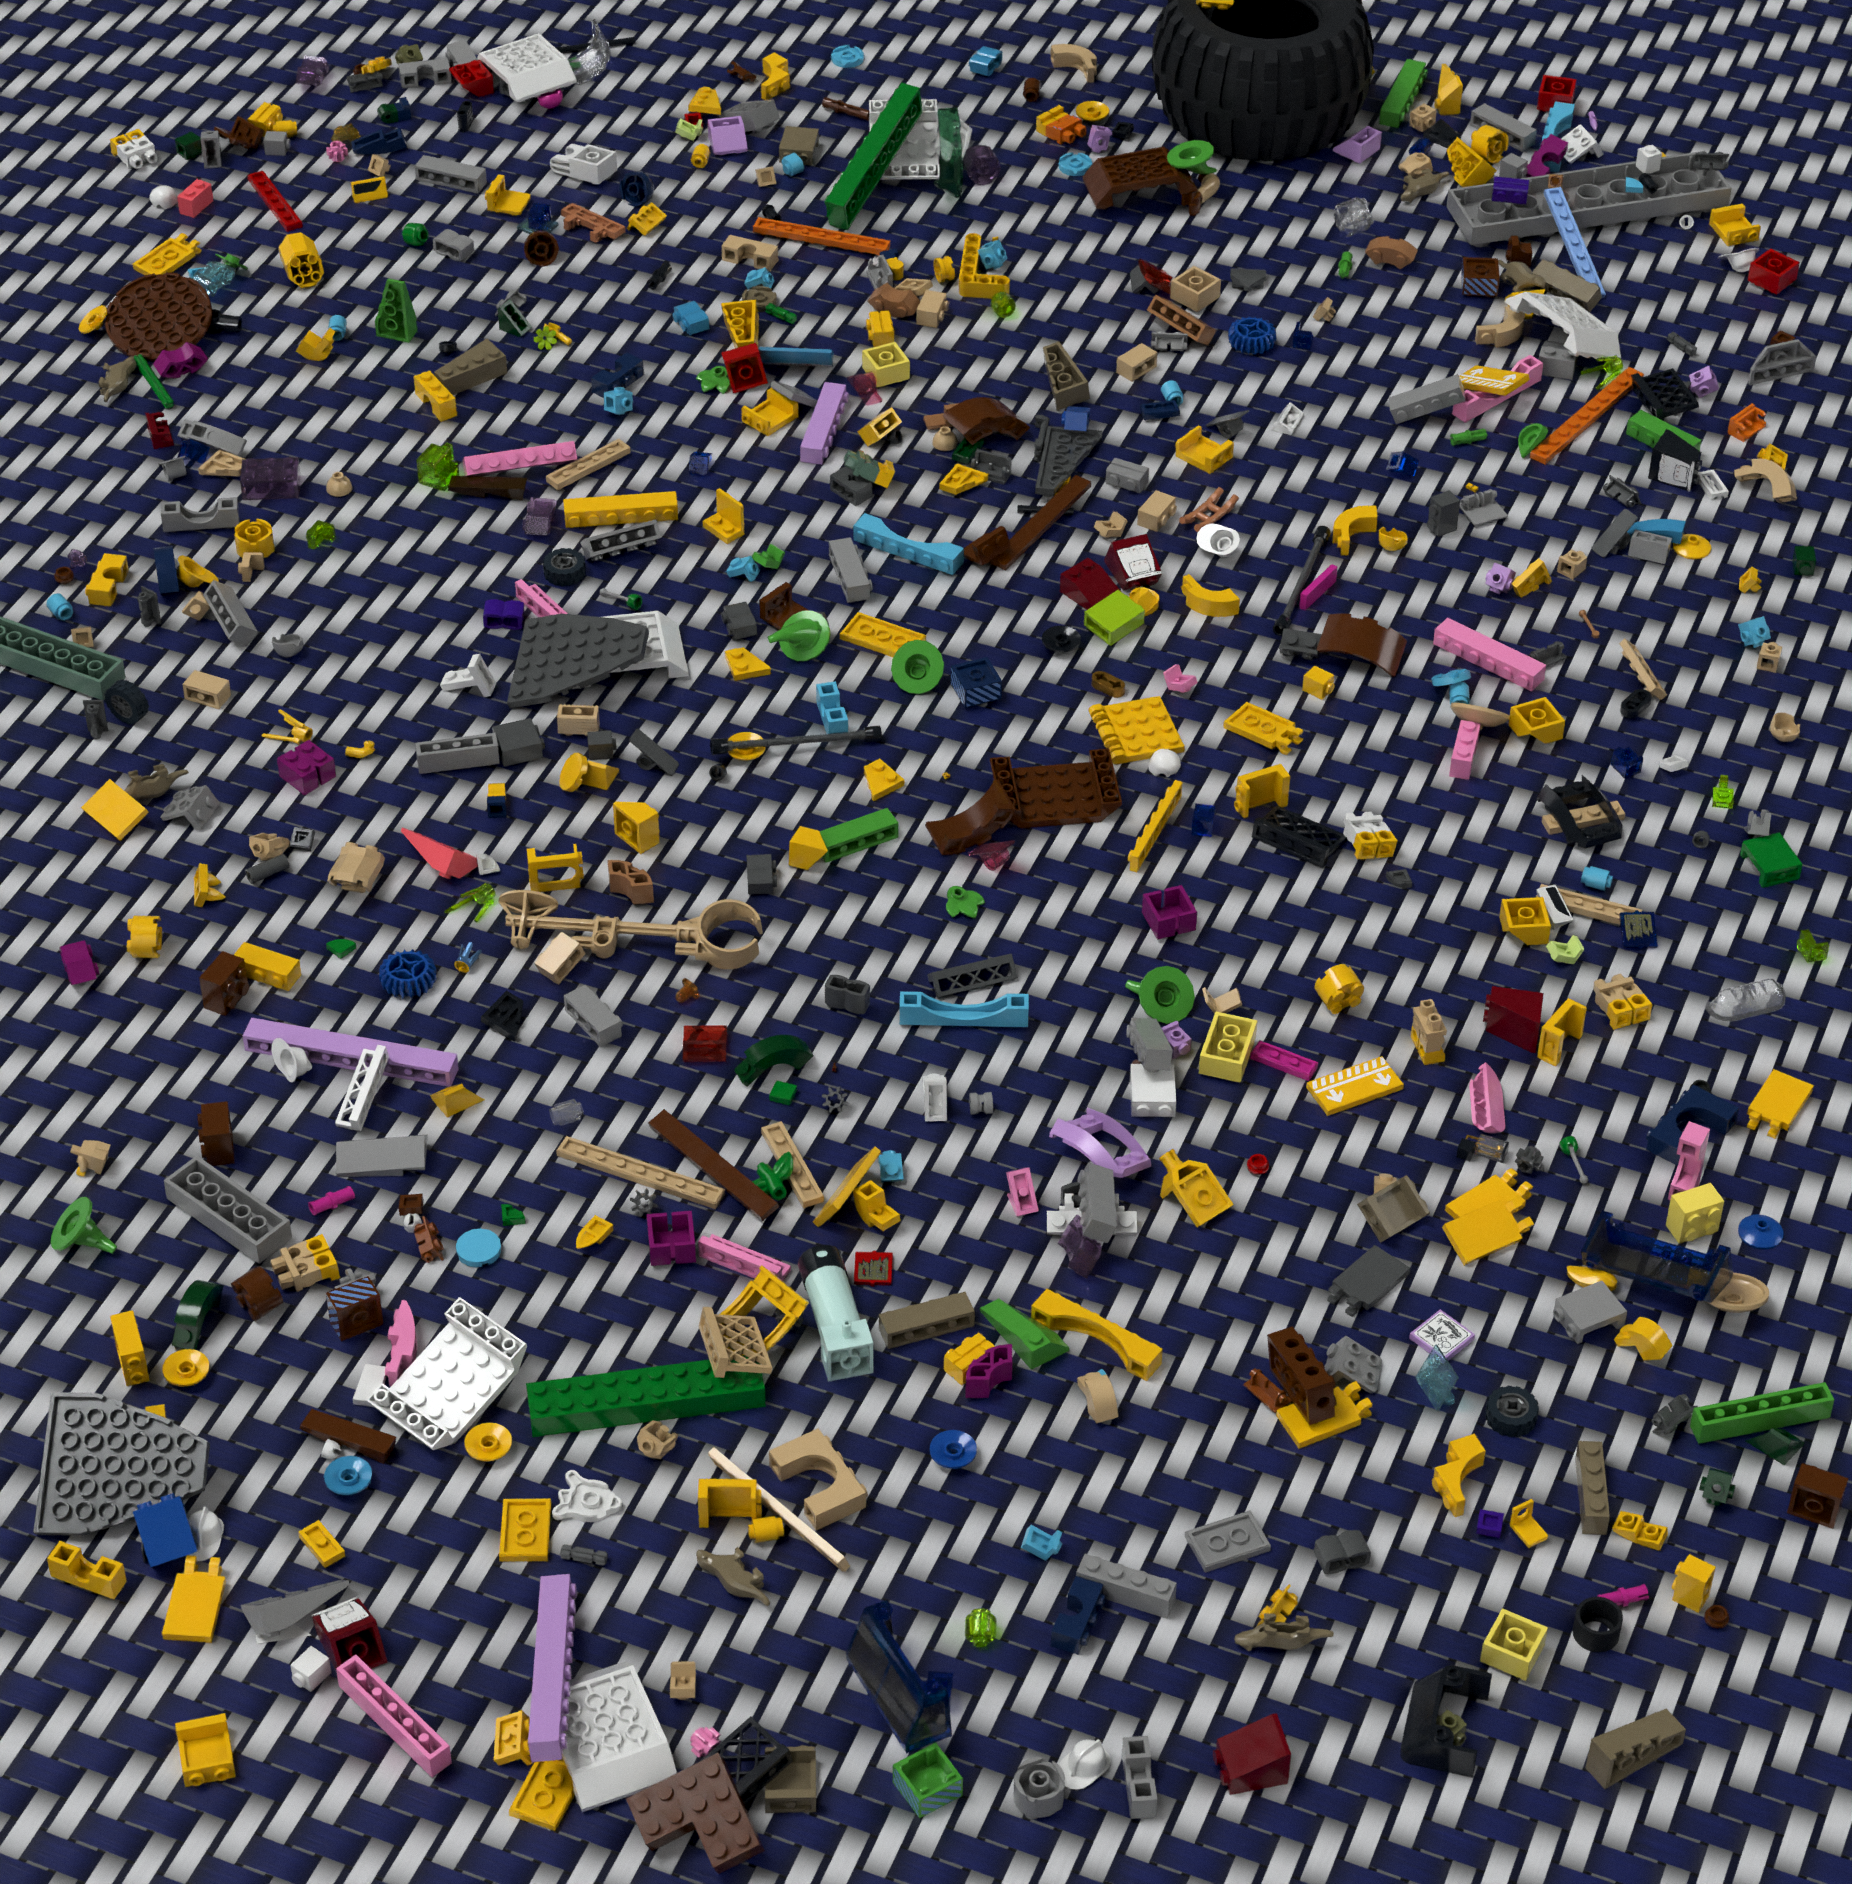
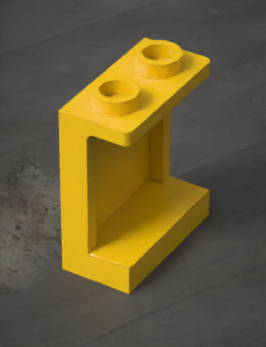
M1743 203L1711 209L1709 224L1727 246L1759 240L1761 226L1759 224L1751 225L1744 216L1746 207Z
M773 388L767 390V400L753 409L746 406L741 408L742 422L766 436H770L798 418V402L792 401Z
M1198 425L1177 440L1175 456L1211 474L1233 458L1234 442L1227 440L1220 445L1202 435V427Z
M1282 764L1237 777L1234 807L1243 818L1248 817L1250 808L1275 801L1282 808L1288 806L1290 775Z
M1569 998L1542 1026L1537 1058L1555 1067L1559 1064L1564 1039L1568 1035L1577 1039L1582 1037L1587 1010L1586 1006Z
M699 1479V1528H709V1516L762 1518V1491L757 1489V1479Z
M225 1713L175 1723L185 1787L199 1786L203 1783L224 1781L228 1778L236 1777Z

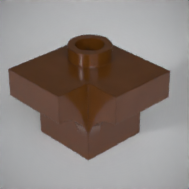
M1511 236L1508 240L1506 260H1509V263L1523 262L1528 267H1531V243H1523L1519 241L1518 236Z

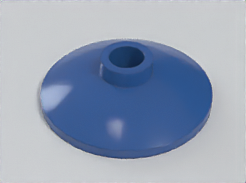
M1756 1214L1747 1216L1742 1219L1738 1226V1234L1741 1240L1748 1246L1756 1249L1766 1250L1774 1248L1783 1239L1781 1225L1775 1219L1766 1215Z
M959 1430L941 1432L930 1443L932 1459L938 1465L949 1469L967 1466L974 1460L977 1454V1445L974 1439L969 1434Z

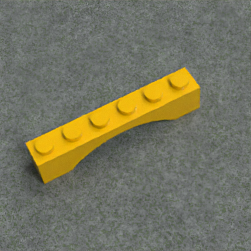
M1046 1289L1031 1305L1032 1319L1051 1330L1076 1331L1099 1339L1118 1354L1128 1372L1145 1381H1148L1162 1364L1163 1349L1158 1345L1127 1331L1118 1324L1104 1319L1099 1314L1081 1307L1078 1303H1074L1058 1293Z

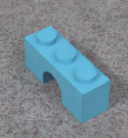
M836 681L816 684V703L826 734L848 733V718L844 707H840V694Z

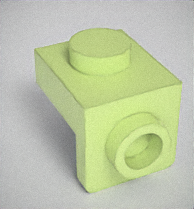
M680 118L675 133L694 141L696 136H700L703 130L701 126L702 120L699 119L697 124L693 125Z
M1574 935L1567 944L1550 941L1546 946L1551 954V958L1558 963L1575 964L1584 951L1580 940Z

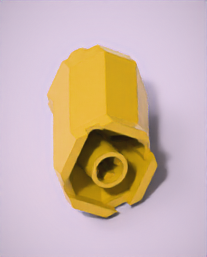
M301 232L286 235L278 249L288 279L301 288L316 286L322 278L324 270L314 241Z

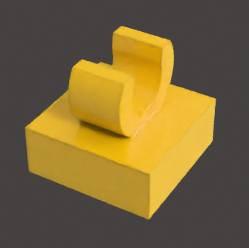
M1749 568L1740 577L1739 590L1743 593H1746L1749 589L1756 593L1761 589L1759 584L1762 580L1758 578V570L1756 568Z

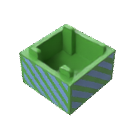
M936 1742L893 1764V1783L919 1819L963 1796V1778Z

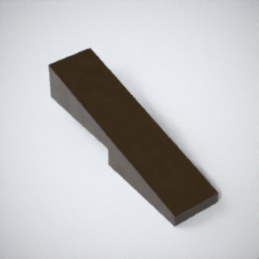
M451 476L448 491L485 498L486 493L522 501L527 478Z

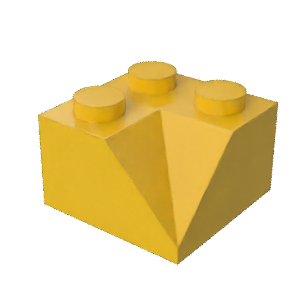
M1543 697L1512 706L1508 725L1518 737L1531 734L1547 744L1563 739L1565 720L1550 701Z
M642 802L613 803L614 830L618 837L640 854L660 843L659 814L654 808Z
M1543 897L1502 899L1499 918L1503 932H1511L1527 945L1548 944L1551 924Z

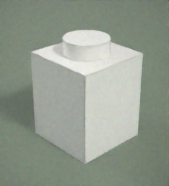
M1654 145L1639 148L1636 167L1642 173L1647 174L1659 171L1662 153Z
M312 1646L290 1665L293 1682L298 1687H304L310 1692L331 1674L329 1658Z

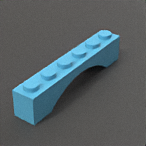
M1555 101L1554 107H1550L1542 141L1544 138L1547 139L1550 134L1557 137L1564 130L1571 128L1575 104ZM1562 160L1559 164L1553 161H1546L1543 164L1550 168V172L1559 173Z
M866 513L853 525L854 541L950 575H954L964 563L963 547L949 542L924 543L906 539L891 531L880 518Z
M900 991V1025L1028 1027L1029 994H1005L998 999L985 1003L960 1005L939 1001L923 992Z

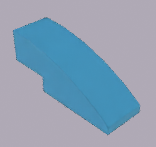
M1674 519L1645 520L1635 522L1627 532L1632 537L1635 530L1670 537L1672 538L1671 543L1680 544L1686 521Z

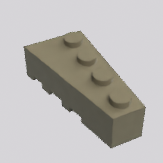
M485 339L436 370L434 375L452 395H455L507 374L506 355L489 339Z
M1056 342L1043 347L1044 363L1056 409L1060 410L1090 399L1088 381L1061 343Z
M1667 1708L1592 1738L1586 1769L1604 1789H1607L1681 1746L1686 1729Z

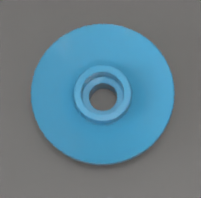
M344 1456L334 1460L327 1466L324 1473L326 1486L332 1492L340 1495L359 1493L369 1485L372 1479V1469L368 1462L356 1456Z

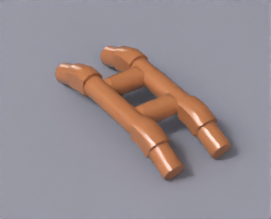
M1218 487L1207 501L1193 512L1180 517L1179 522L1181 524H1189L1197 518L1203 521L1194 526V530L1199 532L1205 525L1214 524L1225 514H1228L1234 508L1239 497L1233 494L1221 508L1215 505L1224 492L1221 487ZM1208 509L1214 512L1215 514H1213L1210 517L1206 514H1203V512H1205Z

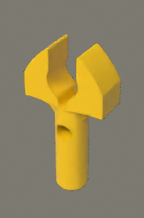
M550 322L548 325L544 324V327H549V332L552 330L556 332V338L567 345L572 343V339L560 332V326Z

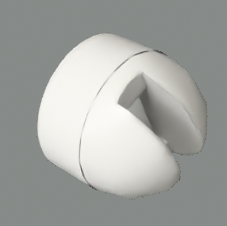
M1684 215L1680 218L1679 223L1683 229H1689L1693 226L1694 221L1690 215ZM1685 217H1688V226H1685Z
M416 1213L407 1214L403 1221L404 1229L407 1232L414 1233L415 1226L422 1224L420 1216Z
M327 1439L321 1457L330 1460L336 1459L339 1455L335 1454V1450L341 1451L340 1445L335 1441Z

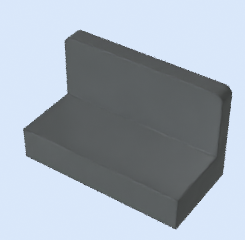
M1146 259L1130 271L1131 288L1134 294L1144 286L1154 294L1159 291L1157 269Z

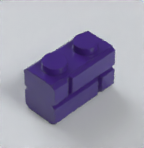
M1494 177L1492 201L1526 205L1529 180Z

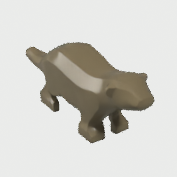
M1428 168L1422 170V173L1425 174L1422 177L1413 179L1411 175L1405 176L1403 181L1408 183V186L1406 184L1403 185V190L1406 191L1401 195V201L1412 203L1418 196L1435 192L1440 181L1448 176L1449 172L1434 175L1431 169Z
M1498 260L1499 265L1507 269L1506 272L1501 274L1500 278L1504 282L1508 280L1512 284L1517 283L1513 288L1514 292L1527 291L1537 286L1545 287V279L1540 275L1533 274L1530 268L1523 262L1504 263L1502 260Z
M133 356L111 366L107 363L104 364L103 370H109L106 371L105 380L103 377H100L99 387L102 388L100 389V394L104 395V402H107L109 397L127 388L128 377L136 368V361Z
M164 764L153 766V769L157 772L151 776L142 777L141 775L138 776V770L130 771L128 775L131 781L124 791L136 801L156 798L163 795L178 777L189 772L185 769L168 774Z
M738 1547L735 1548L734 1555H715L704 1550L696 1552L699 1566L703 1570L713 1573L728 1593L739 1597L755 1598L766 1606L770 1605L769 1599L760 1591L764 1586L762 1582L764 1580L763 1574L757 1567L753 1569V1574L745 1571V1565L741 1561L744 1553Z
M1264 1613V1623L1252 1630L1243 1631L1235 1635L1234 1641L1235 1644L1242 1646L1247 1651H1251L1255 1647L1293 1650L1319 1638L1333 1637L1334 1632L1325 1629L1309 1628L1308 1616L1296 1615V1622L1286 1623L1275 1622V1614Z

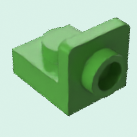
M770 544L767 551L762 553L754 552L752 558L764 567L778 569L785 551Z

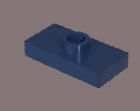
M1176 400L1140 404V411L1144 420L1180 416Z

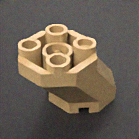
M346 842L329 872L327 881L335 887L337 883L341 884V889L360 893H365L366 890L371 892L372 885L384 865L385 857L381 852H377V847L366 845L364 848L358 847L355 843Z

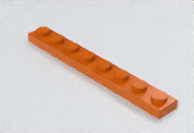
M758 217L753 225V232L760 233L761 235L805 241L811 244L816 243L828 247L876 254L878 256L880 252L890 248V240Z

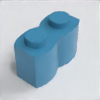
M983 46L970 58V72L990 76L1002 63V51Z
M695 301L674 307L673 319L681 325L682 330L686 331L688 335L709 329V318Z

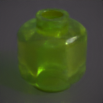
M1006 292L996 293L990 303L991 309L996 315L1003 318L1011 316L1016 307L1014 299Z
M979 1608L972 1610L965 1618V1638L976 1647H986L988 1643L995 1640L997 1635L996 1617L988 1609Z

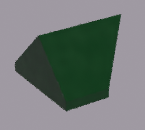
M511 299L498 308L499 330L521 337L532 328Z
M1771 1428L1768 1433L1746 1440L1747 1443L1782 1465H1785L1805 1443L1788 1431Z

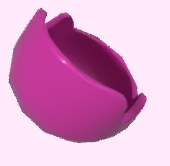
M560 88L554 92H547L537 97L538 103L547 109L557 107L563 100Z

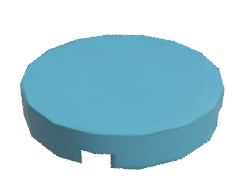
M849 45L839 46L831 53L833 64L842 68L859 66L864 60L863 51L856 46L854 48H850Z
M1070 152L1060 157L1058 167L1066 175L1082 176L1092 166V159L1083 153L1074 155V152Z
M1458 669L1446 674H1437L1431 679L1433 686H1443L1465 681L1471 678L1470 670Z
M472 1229L458 1238L456 1251L462 1263L477 1268L487 1263L490 1265L499 1258L501 1243L499 1237L490 1230Z

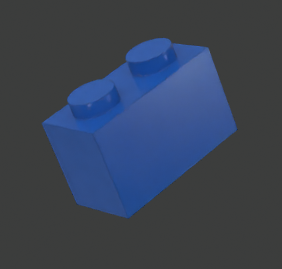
M1068 406L1067 410L1062 413L1061 424L1065 425L1064 429L1087 431L1090 408Z

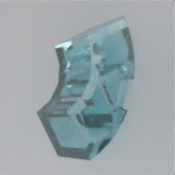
M211 261L206 263V267L202 270L198 269L192 279L197 281L209 296L214 297L220 287L230 285L236 268L218 261Z

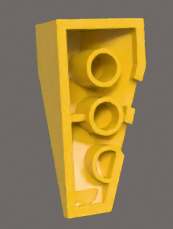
M1442 64L1435 109H1438L1440 115L1460 114L1463 84L1459 76L1455 75V72L1451 71L1446 64Z
M1458 137L1446 150L1449 161L1452 163L1451 169L1455 174L1454 180L1462 187L1486 184L1497 171Z

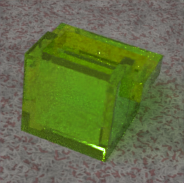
M446 442L443 446L431 443L416 459L419 484L445 491L449 486L451 476H459V464L453 462V444Z

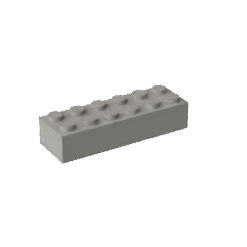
M195 1156L164 1180L168 1200L258 1264L292 1239L289 1219L198 1156Z

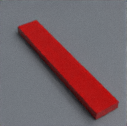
M263 170L247 175L250 184L286 232L303 227L302 221Z

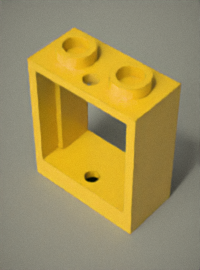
M133 1310L111 1315L110 1319L115 1345L126 1386L150 1381L144 1349Z

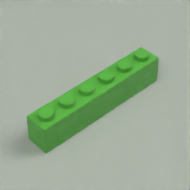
M1406 60L1380 110L1379 124L1399 128L1401 122L1405 121L1410 105H1413L1415 96H1418L1419 88H1422L1423 80L1427 78L1426 62Z
M1826 1382L1696 1407L1693 1409L1690 1427L1698 1444L1771 1430V1428L1776 1429L1826 1419L1831 1416L1834 1398Z

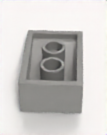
M774 99L741 102L721 112V115H719L720 118L741 116L745 131H753V133L762 131L763 127L774 125V121L780 119Z
M1546 340L1541 347L1538 359L1543 362L1542 375L1572 380L1579 356L1571 355L1569 350L1564 347L1565 343Z

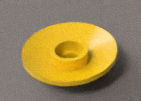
M1086 101L1076 107V114L1087 121H1099L1109 115V108L1104 103L1098 101Z
M101 305L92 309L82 319L79 331L82 334H86L100 329L104 324L103 321L108 312L107 308Z
M1684 534L1680 544L1673 543V549L1681 557L1702 559L1710 554L1711 544L1702 536Z
M740 732L732 735L727 741L742 742L745 740H762L763 738L752 732ZM766 747L734 748L732 751H728V754L738 760H753L760 757L765 752Z
M194 1349L176 1351L164 1361L162 1367L163 1376L169 1383L175 1386L186 1387L195 1385L202 1381L209 1372L208 1358L202 1352Z
M483 1423L473 1427L467 1433L464 1444L467 1453L472 1458L479 1461H494L502 1458L509 1452L512 1446V1437L508 1429L500 1424Z

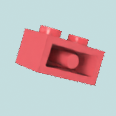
M196 179L177 196L179 213L195 218L213 202L211 183Z

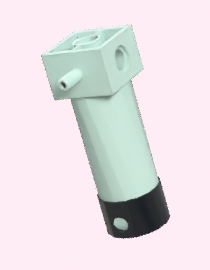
M818 1245L808 1249L800 1256L798 1267L821 1337V1359L828 1381L873 1373V1340L866 1319L860 1320L840 1250L831 1245Z

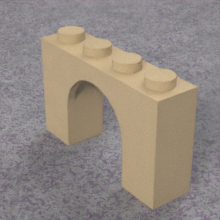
M819 1428L769 1450V1466L780 1481H784L807 1470H821L834 1478L835 1481L829 1488L804 1499V1514L816 1531L866 1508L868 1493L862 1483L859 1484L854 1471L850 1467L847 1468L840 1452H836L833 1449L827 1435L824 1436Z

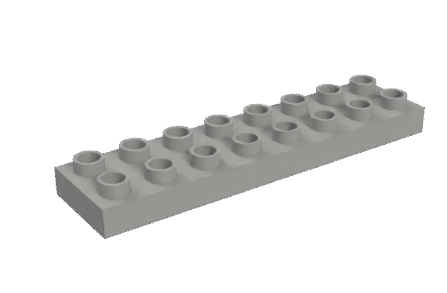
M1693 152L1661 157L1660 170L1650 173L1652 180L1658 185V189L1654 194H1650L1644 186L1643 193L1625 192L1626 177L1639 181V176L1643 174L1636 167V161L1522 178L1529 180L1526 205L1492 201L1494 183L1449 189L1447 209L1470 245L1485 247L1490 242L1508 241L1511 236H1518L1520 241L1523 237L1534 235L1550 237L1555 232H1559L1543 194L1545 189L1562 188L1577 227L1582 232L1587 227L1599 225L1615 227L1619 222L1631 220L1647 222L1651 217L1657 216L1679 217L1683 212L1696 210L1711 212V209L1729 205L1732 188L1719 170H1712V164H1710L1709 170L1693 168L1691 160L1695 153H1698Z

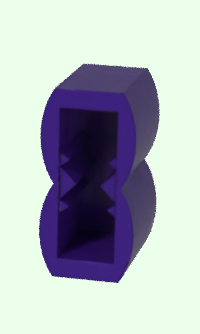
M497 599L485 601L483 612L484 627L489 629H499L502 627L510 630L522 629L524 619L523 602L516 600L504 602Z

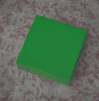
M776 1080L769 1094V1101L790 1105L797 1092V1085Z

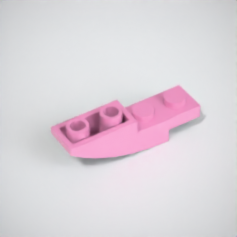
M402 1300L399 1309L395 1310L394 1325L390 1326L388 1330V1340H391L392 1359L391 1362L386 1364L385 1376H388L389 1386H392L403 1374L404 1370H407L416 1360L417 1355L414 1318L405 1300Z

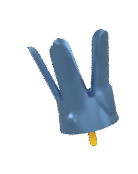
M472 942L468 943L463 954V944L461 945L459 958L454 963L455 968L459 972H469L471 965L479 958L478 956L482 952V950H478L472 957L468 958L473 946Z

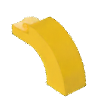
M1190 574L1183 576L1181 590L1186 596V605L1200 614L1213 617H1227L1239 614L1240 598L1230 588L1222 591L1208 590L1199 585Z

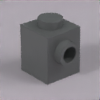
M611 730L587 732L589 760L613 759V750H617L616 738H612Z

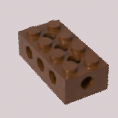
M1293 1326L1268 1334L1270 1371L1307 1423L1312 1425L1335 1417L1334 1407L1337 1405L1333 1390L1336 1388L1332 1375L1327 1374L1323 1363L1316 1359L1313 1349L1311 1347L1308 1348L1305 1344L1302 1334H1298Z

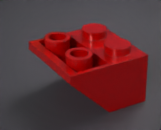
M473 60L469 63L449 68L450 73L458 83L474 95L481 97L494 93L493 76L480 60Z

